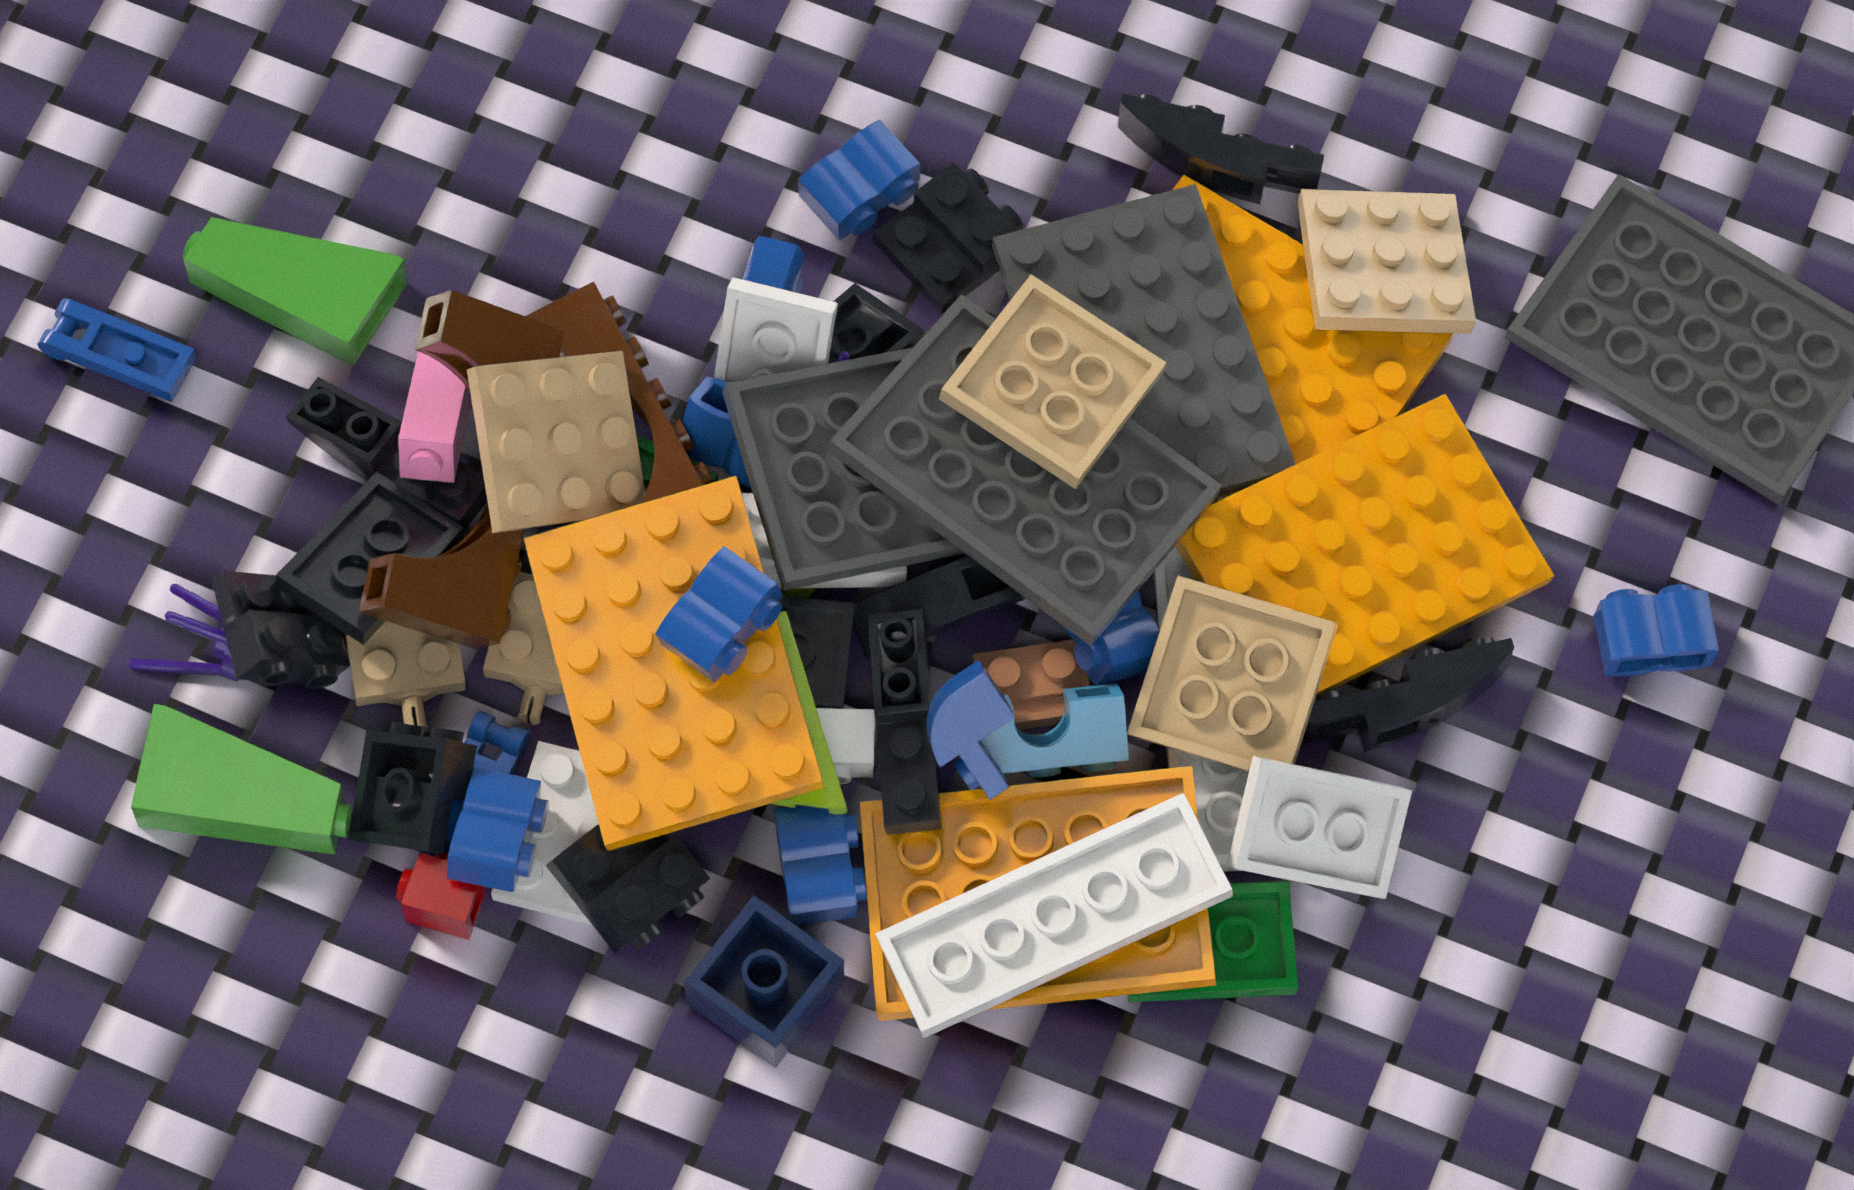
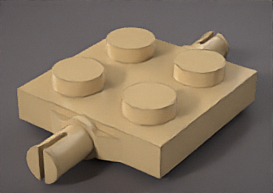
M520 572L516 582L512 585L508 608L511 612L509 627L501 638L500 644L489 646L483 672L484 677L511 682L520 689L525 690L517 719L527 724L530 714L531 725H537L541 721L540 717L546 695L563 694L564 690L533 574Z
M387 621L364 645L345 633L356 706L383 702L401 705L404 724L414 725L413 715H415L417 726L424 727L423 733L428 731L423 702L439 694L466 691L460 645Z

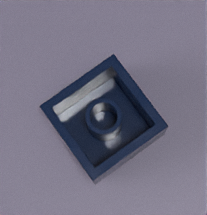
M753 896L684 981L686 1003L776 1068L844 983V960L759 898Z

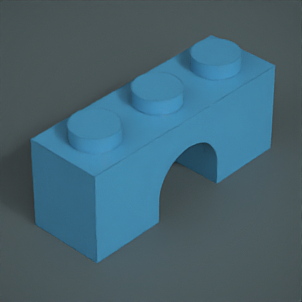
M1118 683L1063 689V716L1058 725L1049 732L1037 735L1028 734L1015 725L1013 718L982 739L981 742L997 763L1005 778L1006 773L1028 771V775L1031 777H1049L1061 773V767L1083 765V770L1096 772L1113 769L1116 767L1117 761L1129 760L1125 702ZM1004 695V697H1005V698L1007 699V701L1009 702V704H1010V706H1011V708H1012V711H1013V713H1014L1013 705H1012V703H1011V700H1010L1009 696H1008V695Z

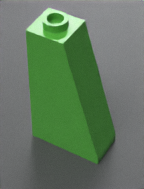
M213 217L210 218L202 232L196 231L191 235L183 251V261L191 284L351 366L355 365L408 284L404 259L395 254Z
M154 704L131 804L138 827L332 855L336 854L339 837L347 838L349 835L353 811L352 805L345 802L340 783L170 707Z

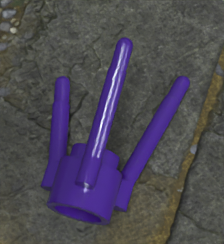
M178 584L170 586L172 594L222 623L218 606ZM172 611L165 613L166 621L216 640L213 657L222 659V663L158 659H131L128 663L129 667L135 670L221 676L236 682L239 681L236 679L223 626L219 629Z

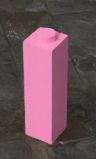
M421 352L417 354L398 438L400 478L454 483L472 402L471 394L462 381L448 368Z

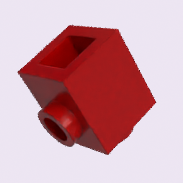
M419 853L413 870L405 868L397 888L396 900L401 901L405 922L470 940L487 887L447 879L448 853H436L435 857Z

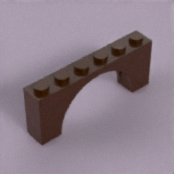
M593 281L526 315V317L565 330L562 344L565 357L623 351L632 411L648 425L654 440L655 451L652 476L640 504L713 483L703 461L694 466L692 465L686 452L694 449V445L681 420L679 419L670 424L664 413V410L672 405L658 378H655L648 382L641 369L648 366L649 362L636 337L633 336L625 340L619 328L627 324L613 295L603 299Z
M449 290L426 298L415 350L440 362L456 375L470 391L467 369L484 365L565 357L564 350L562 349L565 330L460 292ZM487 502L483 514L470 533L455 547L437 557L421 558L392 553L370 559L359 613L472 649L500 644L501 638L506 633L510 624L511 612L508 604L512 585L516 582L521 571L522 561L519 551L523 532L526 529L492 533Z

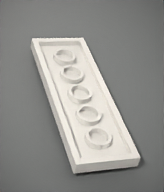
M1182 793L875 934L923 1038H926L1233 897V891L1185 794Z

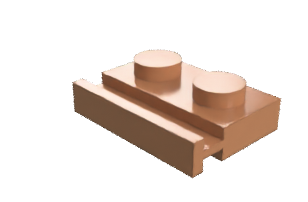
M1074 639L972 654V664L980 660L1002 694L1009 696L1014 709L1015 725L1020 730L1057 725L1064 712L1063 689L1089 686L1088 675L1079 667L1075 659Z

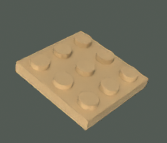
M1301 189L1297 205L1315 329L1472 333L1476 317L1455 194Z
M1030 275L943 386L939 400L1076 489L1163 374L1167 363L1038 278Z
M623 351L484 365L467 369L492 533L577 523L641 503L645 495V487Z
M1177 575L1127 734L1131 737L1245 772H1249L1253 756L1295 765L1337 632V623Z

